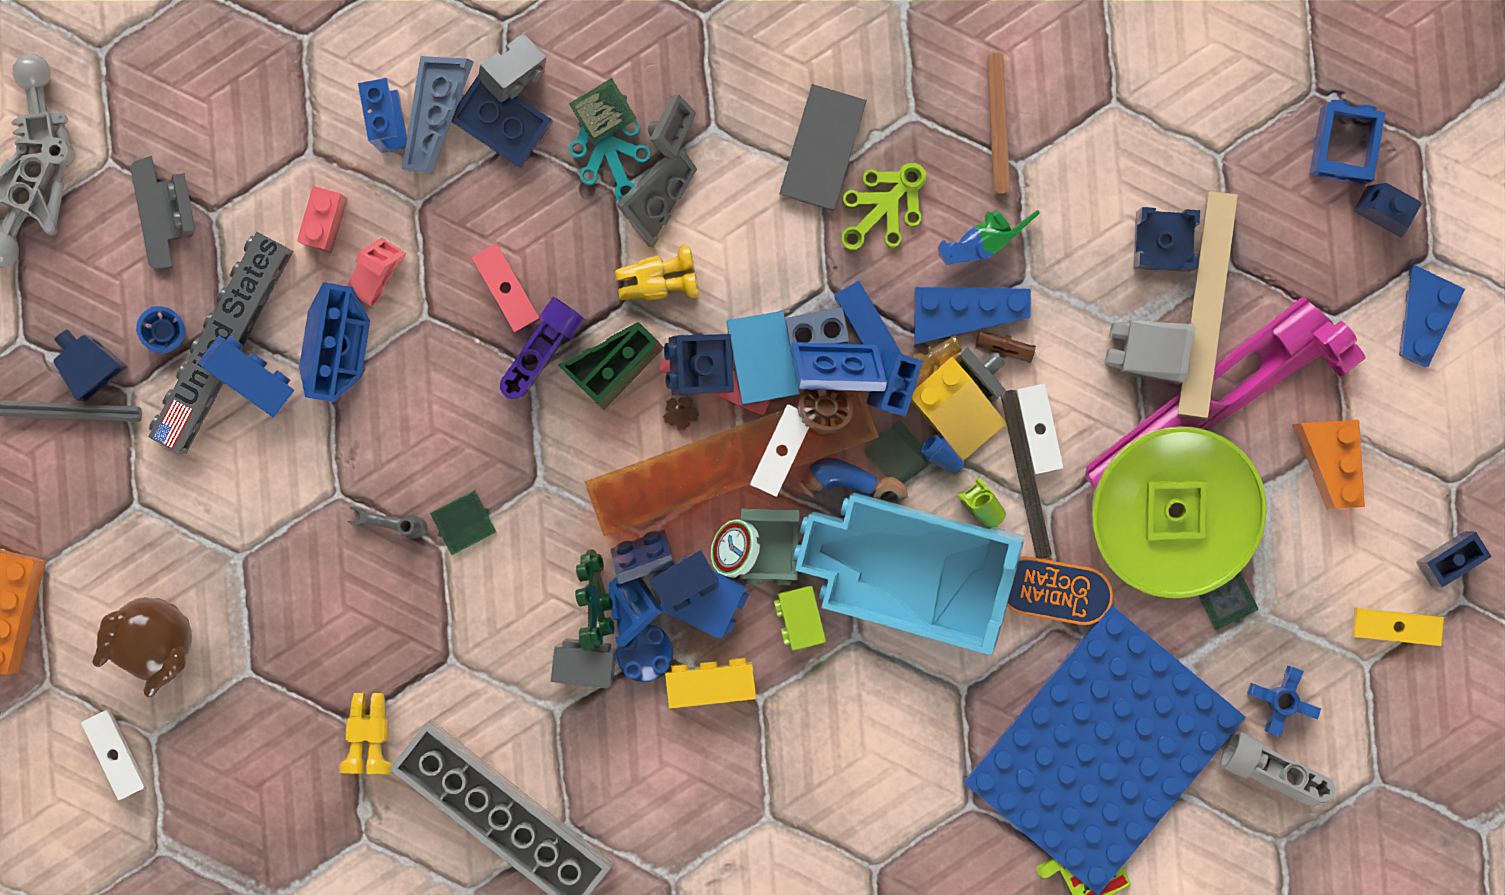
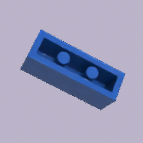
M219 335L199 360L198 364L274 418L294 392V389L288 385L291 380L278 370L272 374L264 367L267 365V362L255 353L250 357L243 353L241 350L244 345L233 337L229 336L226 340Z

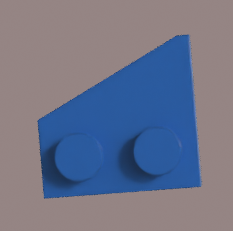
M615 577L609 583L610 598L613 601L612 616L613 620H617L619 636L615 637L618 646L625 647L663 611L641 577L620 585L617 577Z

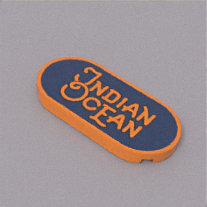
M1020 557L1007 607L1019 614L1079 625H1090L1098 622L1109 610L1113 602V591L1108 579L1101 572L1093 568L1034 557Z

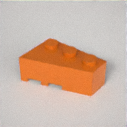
M1359 420L1292 424L1295 433L1299 436L1303 446V453L1309 461L1314 480L1326 509L1365 507Z

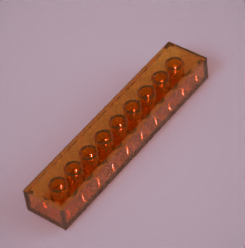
M843 390L849 396L853 405V415L847 427L833 435H830V433L822 435V433L817 434L818 431L809 427L789 470L879 438L862 391ZM833 392L830 397L835 399L838 394ZM844 400L837 403L838 407H847ZM804 402L805 408L812 407L811 405ZM785 409L585 481L584 483L603 536H609L750 485ZM833 419L835 425L841 424L839 421ZM813 420L815 423L821 425L819 420ZM825 421L826 426L829 427L828 421ZM784 445L776 448V453L779 456H785L788 452Z

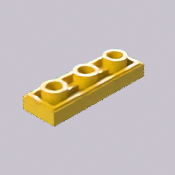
M1354 608L1352 637L1441 646L1444 617ZM1396 622L1400 624V628L1398 631L1394 630V624Z

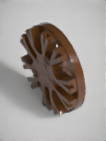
M805 389L798 402V415L802 418V423H805L806 427L809 426L818 431L817 434L822 433V435L830 433V435L837 434L847 427L853 415V405L851 399L844 391L826 390V396H819L817 390L820 389ZM833 392L838 394L835 399L830 397ZM844 400L847 407H838L837 403ZM804 402L811 405L812 407L805 408ZM833 419L839 421L841 424L835 425ZM813 420H819L821 425L815 423ZM825 421H828L829 427L826 426Z

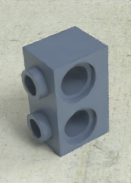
M843 307L785 318L790 348L792 342H797L795 333L799 329H807L811 333L812 338L808 343L847 344L849 342ZM829 323L836 324L840 330L839 336L836 338L826 337L823 332L824 326Z

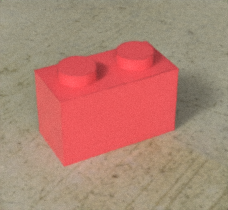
M313 186L297 242L307 247L332 253L347 198L341 193Z

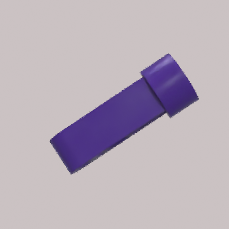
M554 296L539 315L543 321L500 381L501 393L509 399L521 398L529 391L565 338L568 337L572 340L586 320ZM542 333L546 334L551 339H553L555 343L551 345L549 342L540 337V335ZM528 354H534L538 358V366L535 370H528L524 365V359ZM521 373L530 376L529 380L526 377L521 378L518 386L521 388L520 391H510L511 385L508 383L509 380H517Z

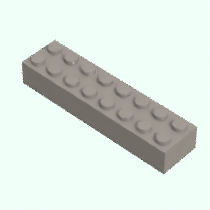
M429 720L424 724L390 768L393 773L548 895H590L612 866L613 862L433 720Z

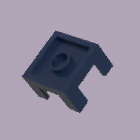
M1150 207L1140 208L1136 212L1133 269L1191 272L1197 269L1198 254H1194L1195 227L1200 224V210L1186 209L1180 213L1156 211V208Z

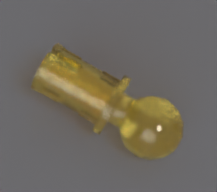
M954 336L933 348L927 347V355L918 353L912 356L923 361L919 376L926 375L930 371L932 364L939 368L941 366L940 363L962 352Z

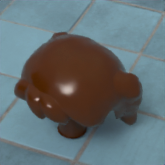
M147 597L134 599L122 606L118 611L111 612L102 618L100 629L97 633V649L92 663L96 667H101L110 660L133 676L146 680L143 690L146 697H153L163 685L169 683L185 668L186 656L192 643V631L189 620L175 605L167 603L163 599Z

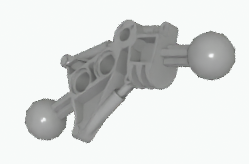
M36 54L21 56L13 65L12 74L15 82L26 91L30 115L20 116L11 122L12 125L19 126V128L13 131V134L21 136V138L15 141L17 152L10 160L7 159L0 168V204L10 205L0 227V268L12 265L18 258L19 246L15 238L26 213L38 220L46 234L53 236L58 233L57 221L64 183H62L64 168L72 164L75 158V151L70 145L68 130L65 129L64 125L68 122V117L63 113L47 112L43 87L50 79V68L48 63ZM29 148H42V152L29 154ZM61 150L60 154L56 156L57 151ZM36 164H40L41 173L39 176L32 178L30 175L31 168ZM56 167H58L55 181H52L50 197L48 200L46 189L50 183V180L55 172ZM28 190L29 200L24 204H20L18 200L19 194L22 191Z

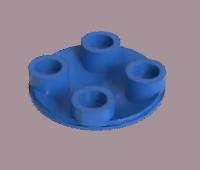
M648 624L625 647L617 645L616 656L620 669L628 678L638 682H651L661 678L669 670L673 661L674 650L669 636L662 629Z

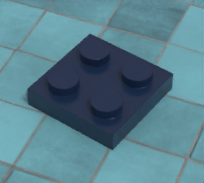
M665 529L659 532H648L642 538L634 541H623L610 549L619 585L675 565Z

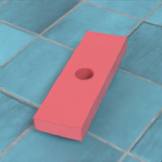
M497 243L471 257L515 333L540 319ZM510 284V292L503 293L502 286Z

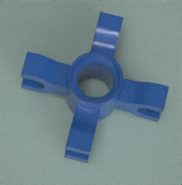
M1287 665L1281 687H1275L1272 690L1250 683L1247 694L1266 700L1272 709L1264 731L1280 737L1286 716L1293 715L1296 712L1318 720L1321 708L1302 702L1299 695L1295 692L1304 671ZM1287 693L1290 699L1289 704L1281 709L1278 705V699L1282 694Z

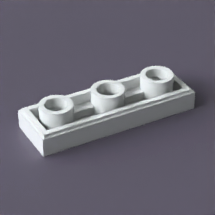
M1040 384L1017 389L1016 394L1034 474L1062 469L1063 463L1046 385ZM1036 424H1041L1044 428L1041 435L1035 432Z
M788 404L750 485L776 497L809 429V426L806 427L805 423H802V418L798 415V409ZM778 446H786L788 452L785 456H779L776 453Z
M107 709L82 721L81 724L118 801L146 788L145 780L111 710ZM113 749L118 752L117 759L112 755Z

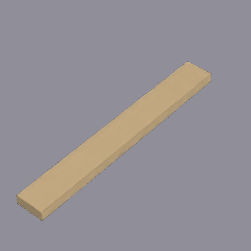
M1208 192L1190 324L1194 325L1195 330L1188 373L1181 387L1178 416L1208 419L1238 198L1237 194Z

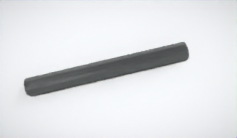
M0 401V416L123 422H140L142 418V409L137 406Z

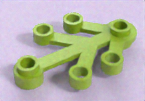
M907 163L898 172H877L874 169H869L864 173L862 181L869 188L876 187L878 183H898L890 192L858 193L855 190L845 192L843 204L847 208H855L861 204H878L857 227H848L843 231L841 243L845 249L855 251L861 248L864 243V235L886 212L887 233L885 234L884 242L890 248L899 246L902 241V235L899 232L898 200L905 192H907L908 211L904 215V222L909 227L919 225L922 215L919 212L918 190L926 182V172L917 163ZM874 174L877 181L869 183L866 180V176ZM907 174H916L917 181L909 182L906 178ZM849 194H853L856 196L857 202L849 204L846 201V197ZM915 213L918 216V221L916 223L909 222L908 214ZM896 234L898 242L895 244L890 243L888 235ZM855 235L858 238V242L851 245L848 243L847 237Z

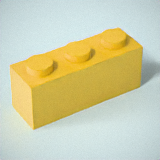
M746 658L729 659V665L720 666L717 665V661L701 662L700 668L689 669L688 664L671 666V671L665 673L669 709L756 699L752 662L746 663Z

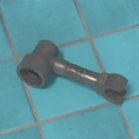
M356 506L350 509L357 510L360 513L359 520L347 521L351 525L370 524L395 529L406 537L414 539L423 537L427 531V523L421 516L410 515L399 519L370 513L364 508Z

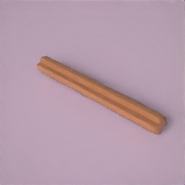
M992 52L987 56L993 186L995 194L1004 195L1010 191L1003 53Z

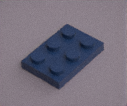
M478 76L457 105L451 123L519 168L523 167L553 122L551 118L518 96L514 98L508 97L501 103L482 84Z

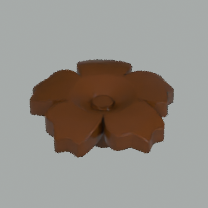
M688 396L680 397L678 402L674 398L666 401V410L669 413H666L663 418L665 423H669L671 426L676 424L678 431H685L690 426L688 420H697L699 414L696 412L695 407L690 408L693 400Z

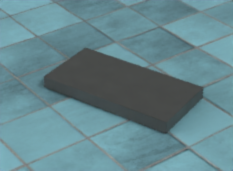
M811 85L779 195L828 210H835L867 100L818 85Z

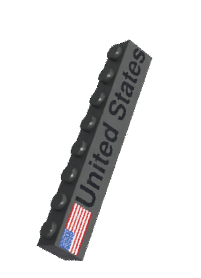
M256 232L254 236H250L245 243V254L241 262L238 261L233 266L230 273L232 279L229 285L223 287L218 294V305L214 313L208 314L203 324L205 330L202 336L195 339L190 348L192 355L187 364L184 363L179 368L176 375L178 381L174 389H170L163 399L165 406L160 415L157 414L150 423L149 430L151 432L148 437L177 453L187 454L224 382L198 364L199 360L219 335L226 340L231 336L242 345L245 344L293 253V250L259 232Z

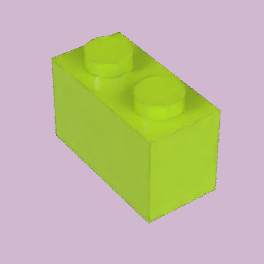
M812 585L779 592V599L774 600L777 616H784L786 627L781 628L784 644H791L793 651L825 643L826 639Z

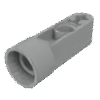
M1236 731L1232 735L1223 751L1220 762L1222 768L1244 779L1250 777L1307 806H1316L1328 802L1335 794L1334 784L1329 778L1264 747L1261 741L1241 731ZM1287 772L1294 778L1293 785L1287 779Z

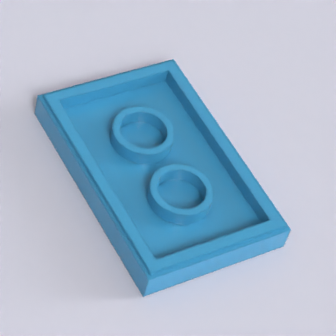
M778 311L727 320L728 334H731L732 356L742 406L799 396L784 312Z

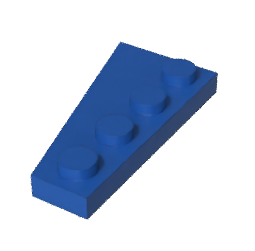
M915 287L914 345L1029 319L1031 289Z

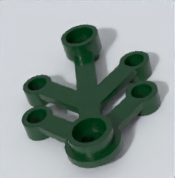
M594 549L587 550L586 554H582L580 564L576 565L578 580L580 582L589 580V584L584 588L575 591L577 604L580 607L588 605V627L579 629V642L584 651L597 649L599 645L603 644V636L611 635L615 632L612 618H605L604 614L605 611L612 610L613 601L610 598V593L605 592L601 578V571L604 570L603 558Z

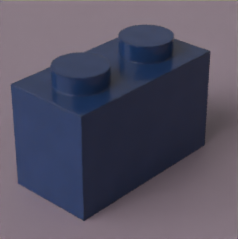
M1464 531L1419 559L1416 563L1432 587L1443 588L1492 556L1477 532Z
M701 549L651 578L650 581L666 609L669 610L674 607L677 612L691 603L689 598L699 592L701 597L715 590L716 586L714 583L719 581Z

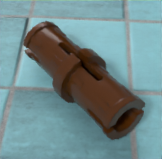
M981 329L975 344L976 348L999 353V356L1002 358L1009 356L1026 361L1027 363L1032 362L1036 349L1035 345L1013 340L1012 336L1005 335L1003 337Z

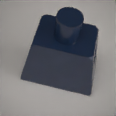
M1388 183L1368 185L1353 211L1401 238L1408 230L1422 203Z
M65 330L54 339L63 352L53 362L77 401L86 402L127 368L124 362L92 336L84 334L76 339L69 330Z

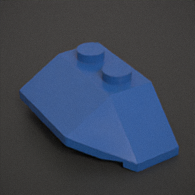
M323 282L308 309L299 364L306 398L335 402L362 377L370 319L356 297L353 287Z

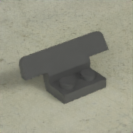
M152 156L136 160L131 165V174L148 263L154 269L173 268L168 241L191 237L195 231L185 173L173 174L170 181L157 183Z

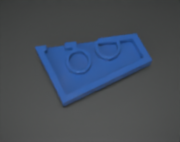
M1412 264L1409 266V289L1406 291L1405 302H1407L1405 320L1402 325L1399 355L1423 367H1429L1465 289Z

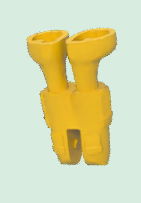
M690 244L680 246L678 255L673 259L663 262L659 256L644 258L637 264L615 270L616 281L637 279L638 282L637 285L619 288V299L667 298L668 291H682L690 298L699 297L695 272L672 279L664 278V275L668 273L695 270Z
M365 693L353 694L350 716L347 719L345 740L351 742L350 750L346 760L339 764V773H364L362 752L363 742L367 741L369 746L366 774H393L390 770L393 764L384 760L381 743L388 741L389 726L386 719L384 693L372 694L370 715H366Z

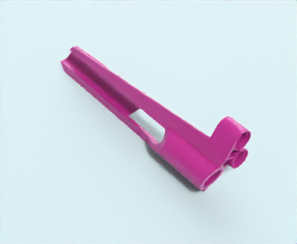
M1304 297L1300 298L1215 365L1213 382L1249 353H1255L1261 361L1260 369L1219 402L1210 400L1207 420L1178 416L1180 392L1086 466L1085 478L1096 490L1097 484L1111 460L1134 440L1153 431L1170 427H1194L1209 430L1319 355L1323 356L1329 366L1340 377L1347 374L1366 359L1363 351L1355 343L1357 342L1355 334L1343 321H1339L1334 325L1329 318Z

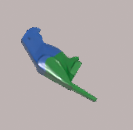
M995 210L991 213L988 211L985 214V222L971 228L958 243H946V240H942L938 246L939 256L945 265L989 259L1019 234L1040 212L1036 210L1011 229L1009 223L1000 212Z

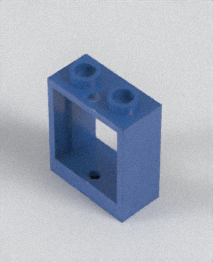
M1331 100V103L1328 102L1322 106L1309 175L1363 185L1374 181L1386 112L1376 111L1377 107L1372 105H1359V108L1348 106V102L1344 100ZM1334 115L1372 121L1364 167L1326 160Z

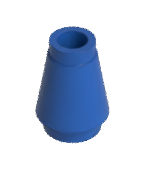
M932 435L922 446L921 452L924 454L925 460L953 475L957 474L964 466V461L944 437Z

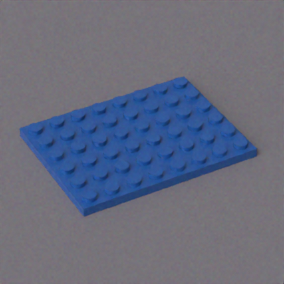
M1111 605L1104 616L1090 628L963 782L1093 892L1099 895L1246 716Z

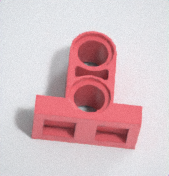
M383 238L379 239L359 252L355 260L358 265L347 286L353 287L358 299L373 306L381 296L395 267L403 261L406 252Z

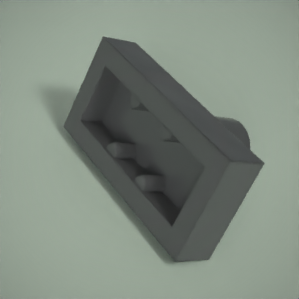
M679 94L670 96L660 120L651 122L648 126L650 140L667 158L676 157L696 115V112Z
M967 348L955 358L990 403L1006 392V389L993 376L1004 366L1003 359L997 353L992 352L981 362Z

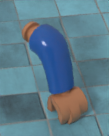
M824 458L814 462L809 466L811 473L806 476L808 480H802L799 483L804 492L811 498L817 496V490L821 492L825 487L831 490L837 486L850 488L866 495L873 494V498L883 500L881 495L886 491H893L898 495L899 499L908 498L907 488L896 477L887 476L878 480V477L837 458Z

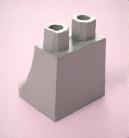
M1139 320L1113 322L1109 338L1123 340L1122 351L1107 349L1105 365L1119 369L1118 372L1145 379L1171 385L1183 383L1188 373L1195 327L1193 324Z

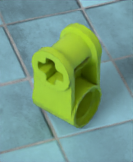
M981 478L976 479V484L965 493L956 495L966 510L987 528L996 527L1006 517V511Z

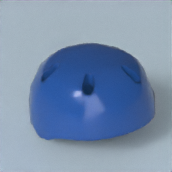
M155 306L147 309L140 315L136 325V332L139 340L149 350L156 353H168L182 343L185 337V326L181 317L175 311L167 307ZM146 324L152 325V327L148 328L146 327ZM155 339L152 343H149V340Z

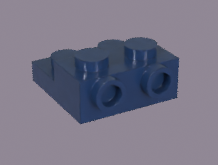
M731 334L675 335L668 338L669 343L664 345V357L666 360H670V372L666 373L665 382L667 389H671L672 395L734 392Z

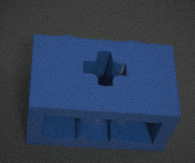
M883 348L881 362L887 380L885 391H870L866 404L906 417L923 361Z

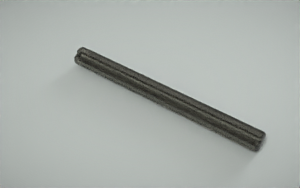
M1013 389L1007 390L1001 395V401L1034 552L1038 559L1048 558L1052 555L1017 392Z

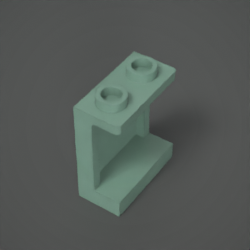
M741 509V521L752 524L759 535V537H756L757 544H760L755 564L746 574H740L739 579H745V584L762 585L763 579H774V585H791L792 580H798V574L795 570L797 562L793 561V556L798 545L799 510Z

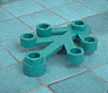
M632 118L623 119V121L613 126L623 130L624 134L628 137H635L640 132L638 121ZM583 123L577 139L569 146L570 154L576 159L583 158L587 153L586 144L591 133L585 123ZM630 123H634L637 126L636 131L633 133L626 131V126ZM608 130L598 135V141L588 165L580 172V179L586 185L596 183L598 179L597 172L605 155L617 183L615 196L620 201L624 197L621 195L622 188L629 187L632 189L635 184L627 180L616 151L633 157L640 164H645L650 160L651 152L645 145L635 146L609 135ZM582 145L583 152L581 154L573 153L574 146ZM639 150L647 151L648 155L645 159L637 157ZM587 171L594 173V178L590 181L584 179V174Z

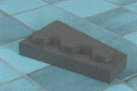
M681 147L676 157L667 158L665 156L616 203L617 207L641 238L652 248H654L658 241L656 237L662 226L668 223L671 217L669 213L678 199L682 198L697 171L696 166Z

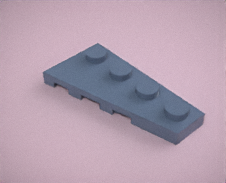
M420 56L402 166L403 170L421 173L433 172L474 61L467 58Z

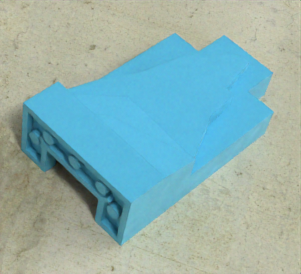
M853 493L849 499H844L841 509V515L845 516L844 519L815 511L810 513L809 517H804L800 529V534H804L802 545L796 546L793 561L797 562L796 571L828 579V583L823 582L819 599H823L821 608L992 656L997 645L1026 535L996 527L986 529L858 493Z

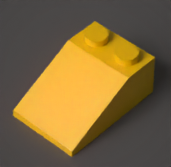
M953 357L948 359L914 389L910 401L937 433L946 439L963 461L1006 424L972 378Z

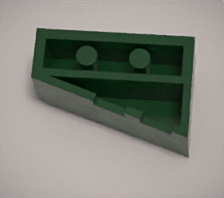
M637 322L610 336L599 345L582 351V354L569 361H563L558 366L605 410L664 347L647 329Z

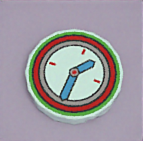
M739 519L731 520L721 526L716 533L711 545V560L713 567L718 573L736 578L740 574H746L755 564L760 544H757L756 537H759L752 524Z

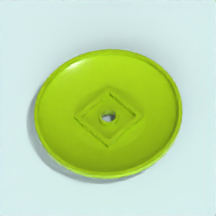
M1194 427L1160 429L1145 434L1128 444L1108 464L1094 493L1091 514L1092 528L1101 555L1109 567L1127 584L1144 593L1158 597L1188 598L1198 596L1230 581L1248 564L1260 544L1266 524L1267 501L1265 489L1260 475L1251 460L1241 449L1226 438L1214 432ZM1174 503H1181L1183 505V512L1177 517H1171L1169 515L1170 506Z

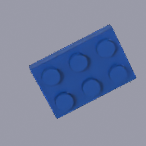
M792 342L790 352L799 389L885 391L887 380L877 345Z

